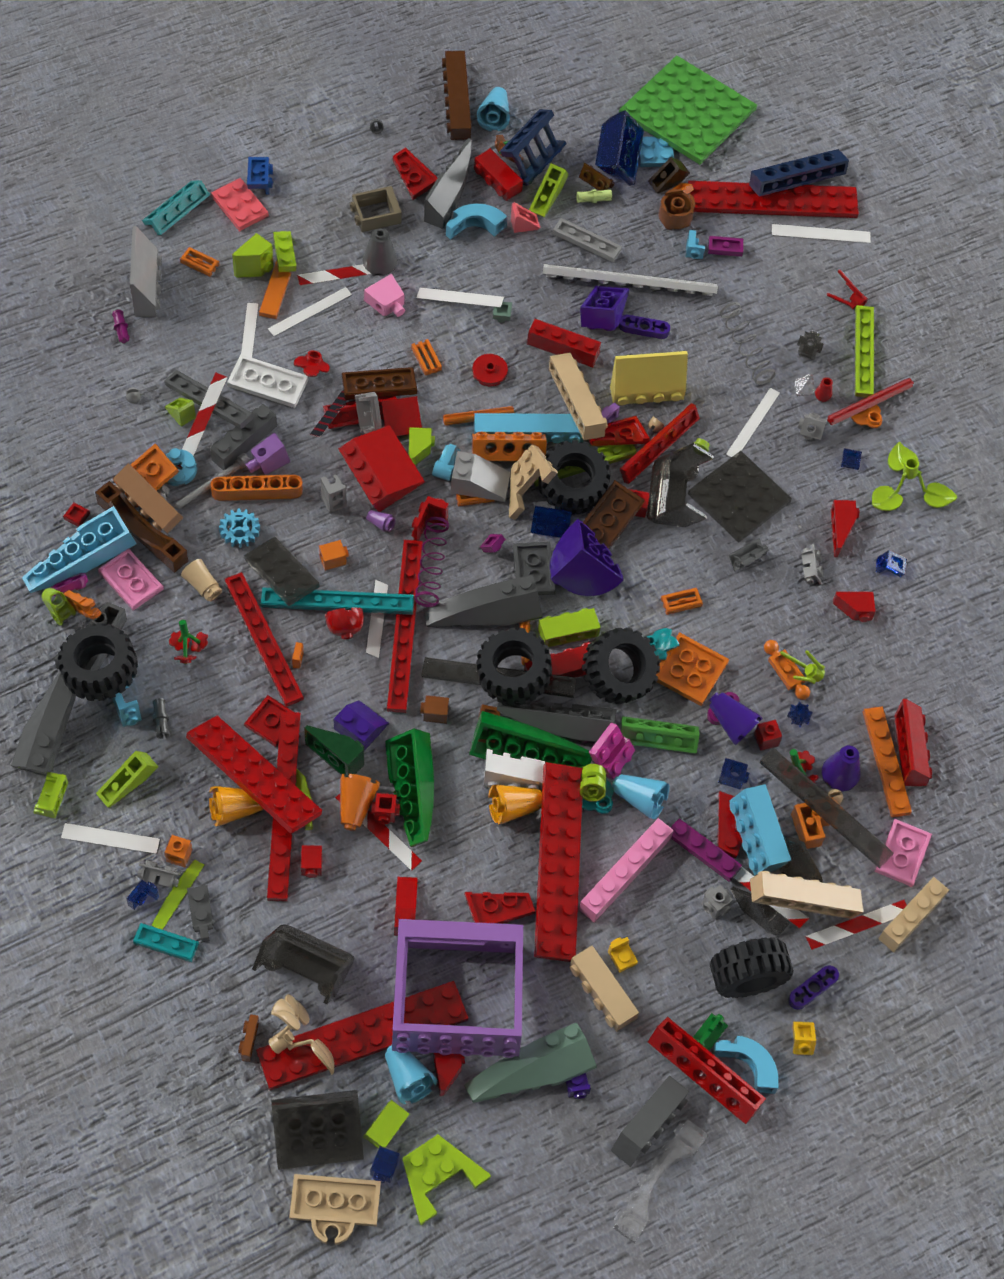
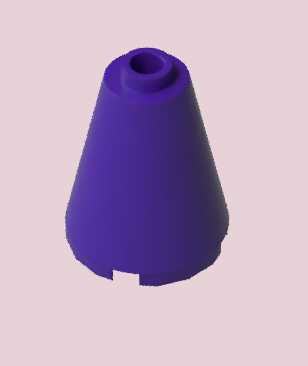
M716 692L709 699L711 702L709 705L710 709L735 746L763 719L759 714L723 692L721 694Z
M847 745L826 759L821 771L823 781L830 785L832 789H838L841 792L849 791L856 786L861 776L859 751L855 747Z

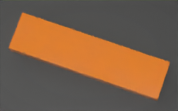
M277 260L259 311V316L277 319L292 272H279Z

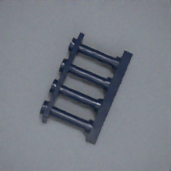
M539 109L500 150L502 157L513 158L521 174L519 177L523 180V185L525 186L530 185L537 175L552 162L553 158L567 144L564 140H556L550 128L549 121L554 116L552 110ZM542 128L550 142L547 148H545L539 135ZM532 139H534L540 152L537 158H535L529 146ZM522 149H524L531 164L527 169H525L519 156Z

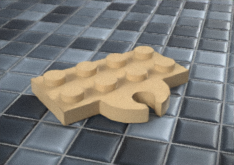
M294 1174L289 1219L311 1221L314 1235L324 1244L328 1242L325 1234L327 1229L336 1228L338 1235L335 1238V1245L341 1244L351 1236L355 1225L377 1227L381 1181Z

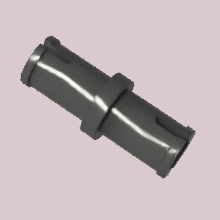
M158 698L159 703H157V699L153 700L155 714L153 722L156 723L157 738L163 739V733L165 738L169 736L167 724L169 716L166 713L165 699Z

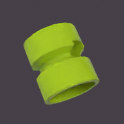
M598 764L584 766L581 774L580 795L588 801H599L606 795V770Z

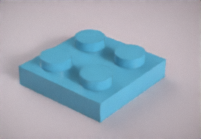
M638 137L640 167H661L670 157L674 158L673 148L663 139Z

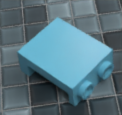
M115 694L116 697L112 698L123 727L135 725L138 721L142 720L137 700L125 703L122 694Z

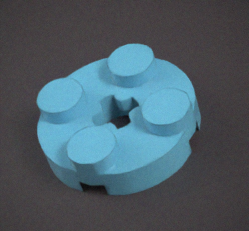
M171 449L166 456L175 466L181 464L182 470H179L167 483L172 486H179L184 483L186 485L197 474L195 458L186 450Z

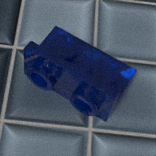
M535 506L531 533L561 538L569 528L572 512Z

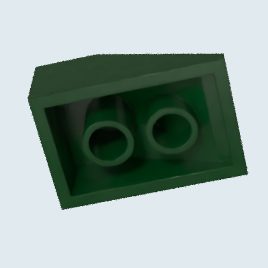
M308 725L304 727L305 745L340 775L345 774V777H348L349 774H356L364 766V746L358 740L354 741L349 736Z

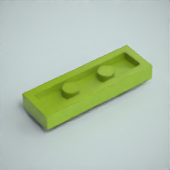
M291 231L273 232L278 271H296Z

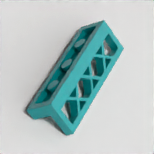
M202 180L190 181L145 217L142 222L144 225H152L157 235H162L209 197L210 193Z

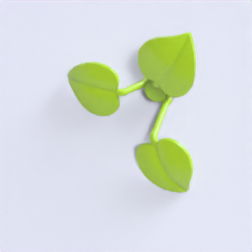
M898 442L888 456V465L894 471L903 470L900 483L895 491L889 486L876 488L872 494V505L882 511H892L899 508L903 502V497L897 493L900 491L905 478L914 479L916 476H918L922 490L925 492L924 501L931 507H945L957 499V495L940 483H930L926 489L921 476L922 472L918 470L919 461L917 455L906 448L901 442Z

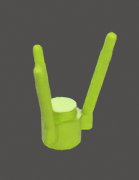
M808 650L805 653L814 664L806 665L783 651L780 652L782 656L805 669L807 677L793 676V679L815 684L824 678L825 666L820 664Z

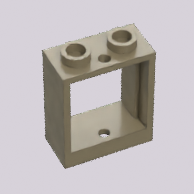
M392 186L352 194L350 209L352 213H355L356 226L360 227L361 232L401 224L402 212ZM387 202L390 213L363 219L360 207Z

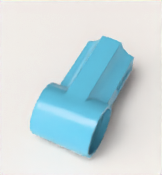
M445 445L439 461L437 460L434 465L432 476L451 481L457 451L460 452L456 445Z

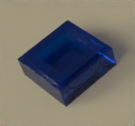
M844 448L841 467L859 470L862 452Z

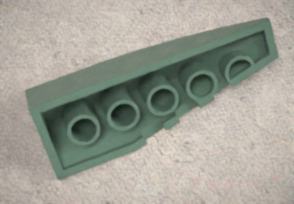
M576 1022L520 1048L519 1056L502 1058L464 1084V1087L472 1102L475 1103L499 1098L501 1094L511 1093L513 1095L520 1093V1090L530 1088L536 1090L540 1089V1086L552 1084V1086L559 1085L597 1068L586 1037Z

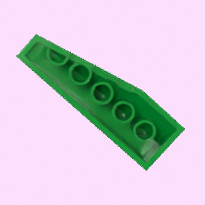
M481 711L469 755L486 760L487 749L493 750L492 754L503 756V753H509L510 758L521 760L523 756L545 761V763L583 768L592 761L589 750L528 724L485 711ZM486 739V743L479 742L478 740ZM489 740H496V742L491 743Z
M415 728L385 741L388 777L390 783L394 785L395 791L393 793L397 795L396 799H398L400 804L399 812L404 817L405 823L403 825L410 847L428 841L434 803V769L430 733Z

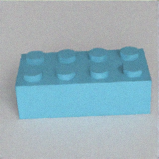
M766 784L746 788L729 800L730 810L734 814L736 828L741 835L742 846L747 853L749 867L753 871L754 876L758 875V872L776 871L790 862L791 857Z

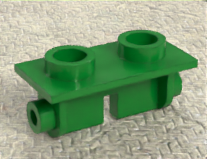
M711 1013L693 1036L708 1051L728 1027L723 1022L724 1017L720 1014L715 1016Z

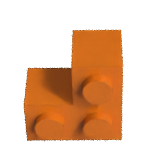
M833 797L794 806L791 816L802 850L822 846L825 839L822 827L835 824L838 812Z

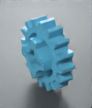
M238 508L236 513L230 510L231 515L225 513L224 519H220L219 532L221 539L224 538L226 544L231 542V547H234L235 544H238L239 548L242 547V544L248 547L249 541L254 543L255 537H259V519L255 518L254 513L248 514L247 509L241 512L240 508Z

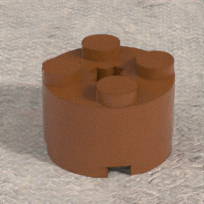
M669 190L661 199L659 219L668 230L683 229L691 224L695 200L690 193H684V190Z

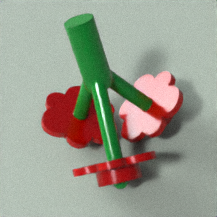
M180 620V631L171 634L169 645L173 646L177 651L183 650V656L174 657V660H180V663L186 665L196 659V656L188 655L187 652L190 646V639L192 640L191 651L200 652L208 644V635L199 632L194 637L188 631L186 620Z
M796 749L790 750L792 763L781 762L777 771L781 773L782 779H790L791 781H794L800 772L803 779H801L797 786L800 789L811 788L819 777L814 774L808 777L805 772L812 770L815 757L810 755L809 751H803L802 753L797 752Z

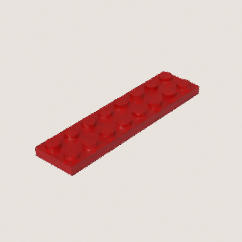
M218 715L187 732L186 738L291 834L322 815V809Z

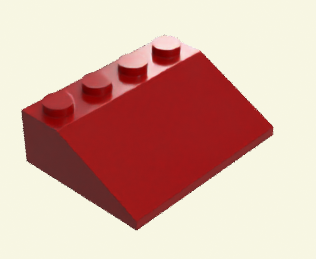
M390 425L353 438L338 448L366 496L378 512L383 511L425 483V480Z

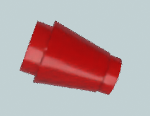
M828 377L823 378L815 390V396L821 402H826L832 397L833 381Z

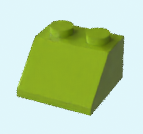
M257 233L232 254L233 270L236 278L262 277L266 272H270L274 266L272 244Z

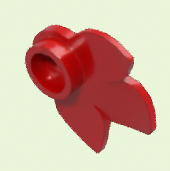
M311 350L305 356H299L294 360V366L303 368L304 374L308 377H315L320 371L328 373L330 369L329 364L323 361L321 353L315 350Z

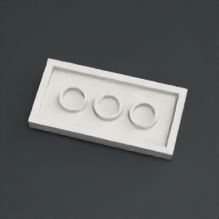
M240 355L227 381V387L295 408L308 382V376Z

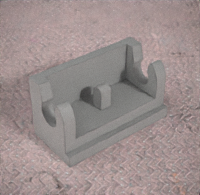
M370 392L355 395L360 431L369 433L382 428L376 393Z
M334 475V480L336 481L334 484L329 483L326 477L321 478V498L329 513L347 507L346 486L342 484L337 475Z

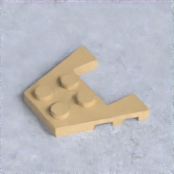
M533 444L511 468L509 518L516 520L525 510L522 495L538 477L541 476L542 482L548 484L558 473L552 467L551 462L546 460V456L540 448Z

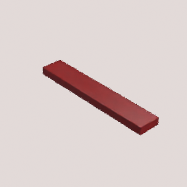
M691 403L620 468L624 483H631L700 419L695 404Z

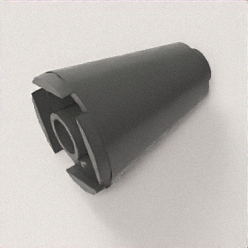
M379 228L375 229L371 234L363 255V266L371 274L387 275L396 268L398 259L388 231Z

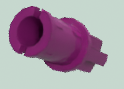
M118 309L112 312L115 323L114 330L117 331L119 342L125 344L129 341L128 324L125 322L123 311Z

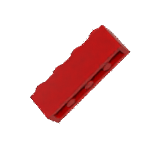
M534 319L528 332L527 345L556 355L571 353L573 359H576L578 363L592 368L600 354V341L538 319Z
M590 642L574 649L567 648L561 653L550 654L552 677L548 686L586 675V671H582V665L586 662L583 661V656L588 652L586 648L591 644ZM530 660L524 665V674L533 665Z

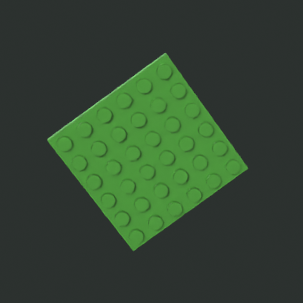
M676 55L619 109V115L656 138L663 139L670 147L700 165L756 110L757 104Z

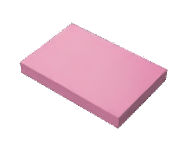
M130 549L120 553L98 569L100 575L133 611L164 590L163 585Z
M894 819L875 872L913 887L932 834Z

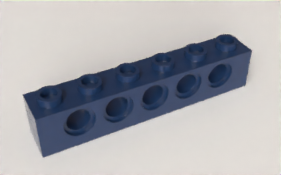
M839 149L753 170L751 171L749 186L758 196H763L845 175L849 159Z

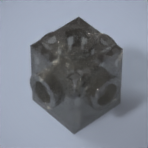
M805 331L804 336L800 335L797 343L800 346L798 355L815 360L817 353H821L824 346L820 334L814 331Z

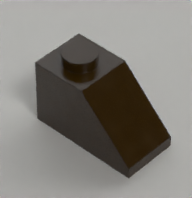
M670 157L648 182L656 193H661L677 186L690 172L682 161Z

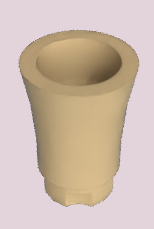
M202 559L191 562L182 571L181 577L189 582L207 601L215 600L222 593L218 582L208 571Z

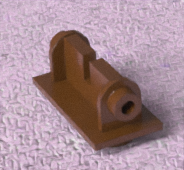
M584 163L579 175L580 179L600 191L608 190L614 186L613 179H609L601 174L592 165L589 166Z

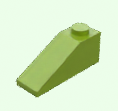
M550 163L529 208L531 212L545 218L569 176L565 169Z
M135 751L96 794L110 808L145 782L159 766L146 752Z

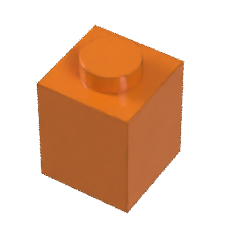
M341 540L319 545V556L324 570L346 565V557H349L347 547L342 545Z

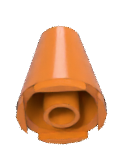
M345 774L341 775L340 814L341 824L344 825V829L355 831L356 828L361 827L379 789V781L376 780L375 783H372L371 778L356 774H349L348 777H345Z

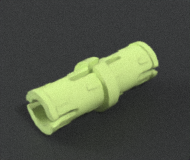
M592 189L591 191L577 192L576 194L577 203H597V201L612 200L611 190L596 191V189Z

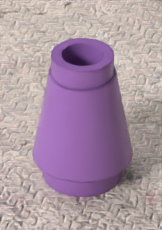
M370 510L366 517L368 521L383 532H390L396 521L391 514Z

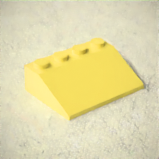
M687 351L615 356L610 384L613 403L626 405L684 400L687 381Z

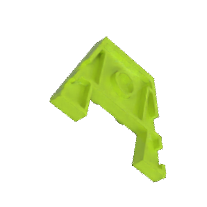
M438 1134L402 1158L420 1225L437 1215V1211L426 1194L460 1171H463L474 1189L491 1178L487 1171Z

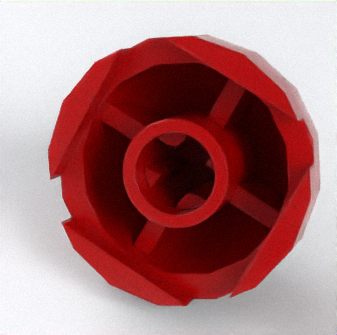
M345 608L327 612L325 614L327 628L332 634L341 636V639L353 638V634L358 633L362 629L364 623L363 609L351 608V610H345Z

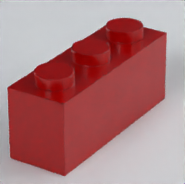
M491 148L475 157V172L481 175L486 183L496 190L500 197L502 196L508 201L522 192L523 180Z

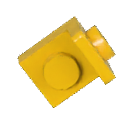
M619 937L610 943L608 953L619 973L638 964L629 946L628 937L623 939Z
M793 1021V1054L813 1055L816 1046L814 1022Z

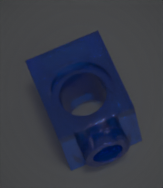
M725 758L718 783L741 790L743 783L747 784L750 772H746L748 764ZM731 772H736L739 776H733Z
M382 1146L379 1147L370 1169V1175L373 1176L375 1181H381V1183H385V1181L391 1182L400 1160V1153Z

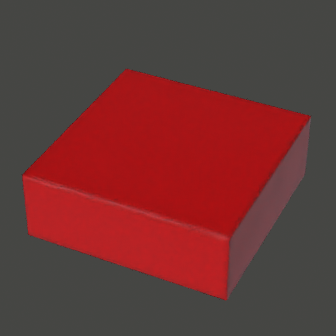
M73 502L63 518L79 527L90 515V510Z

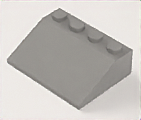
M133 226L130 273L135 317H157V310H160V299H157V295H161V286L158 284V281H161V270L158 269L159 266H162V256H158L157 247L137 226Z

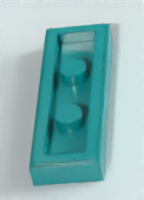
M140 923L133 939V944L192 963L199 941Z

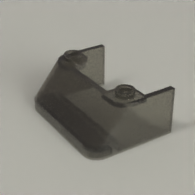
M692 443L658 458L652 467L647 519L656 524L683 528L707 519V515L687 502L685 503L687 482L695 479L699 474V465L713 460V456L695 443Z
M783 835L791 861L779 868L781 874H786L787 877L793 878L802 877L804 880H819L823 883L822 876L804 842ZM733 886L730 890L741 910L768 933L780 935L791 923L771 906L752 902L751 893Z
M282 924L262 941L252 970L256 971L264 965L269 971H276L282 967L318 983L317 988L320 994L325 996L323 1003L328 1004L337 995L353 964L354 956L299 929Z

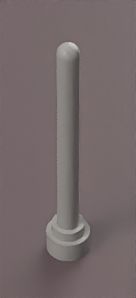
M242 453L235 460L236 463L215 477H228L239 469H247L245 464L251 461L245 453ZM214 478L175 503V508H183L211 489L210 484Z

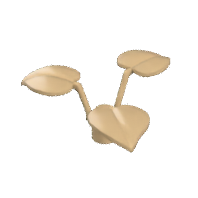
M290 994L285 996V1000L279 999L274 1004L271 1014L279 1017L287 1026L269 1039L268 1042L272 1050L279 1054L286 1048L291 1050L298 1046L311 1044L313 1052L328 1068L331 1075H333L334 1058L331 1051L319 1039L315 1041L309 1039L294 1044L292 1042L294 1036L290 1030L298 1031L300 1029L299 1020L304 1025L309 1023L310 1019L307 1010Z

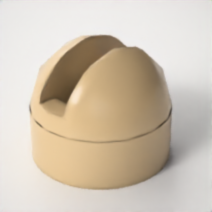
M653 416L648 426L649 429L655 426L653 432H658L664 427V424Z
M832 789L829 791L827 798L837 794L833 799L835 806H838L843 800V794L838 789Z

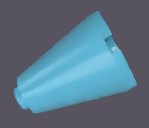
M501 87L493 88L477 110L478 124L488 131H501L507 127L510 121L507 92Z
M624 774L615 777L612 783L614 792L652 819H656L662 812L664 807L661 804L663 800L667 801L670 785L665 781Z
M392 1045L387 1048L385 1058L399 1101L402 1104H406L405 1101H410L412 1104L426 1097L432 1091L430 1088L434 1083L435 1086L437 1084L434 1074L411 1052L399 1053L392 1051Z

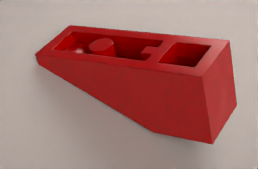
M833 501L831 522L834 557L839 556L856 519H859L860 510L856 508V501Z
M397 877L394 936H398L399 919L415 920L418 878Z

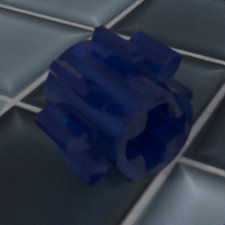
M798 702L796 706L791 705L790 712L787 715L792 720L791 724L799 725V727L803 723L809 724L813 712L809 711L808 704L804 705Z

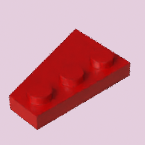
M406 147L393 155V162L412 200L433 187L438 177Z
M637 416L607 423L608 426L605 429L604 437L588 439L592 446L647 444L650 441Z
M719 791L717 847L729 856L737 858L742 838L737 831L736 820L730 810L729 802L735 796Z
M464 893L474 923L503 924L535 914V908L529 893Z

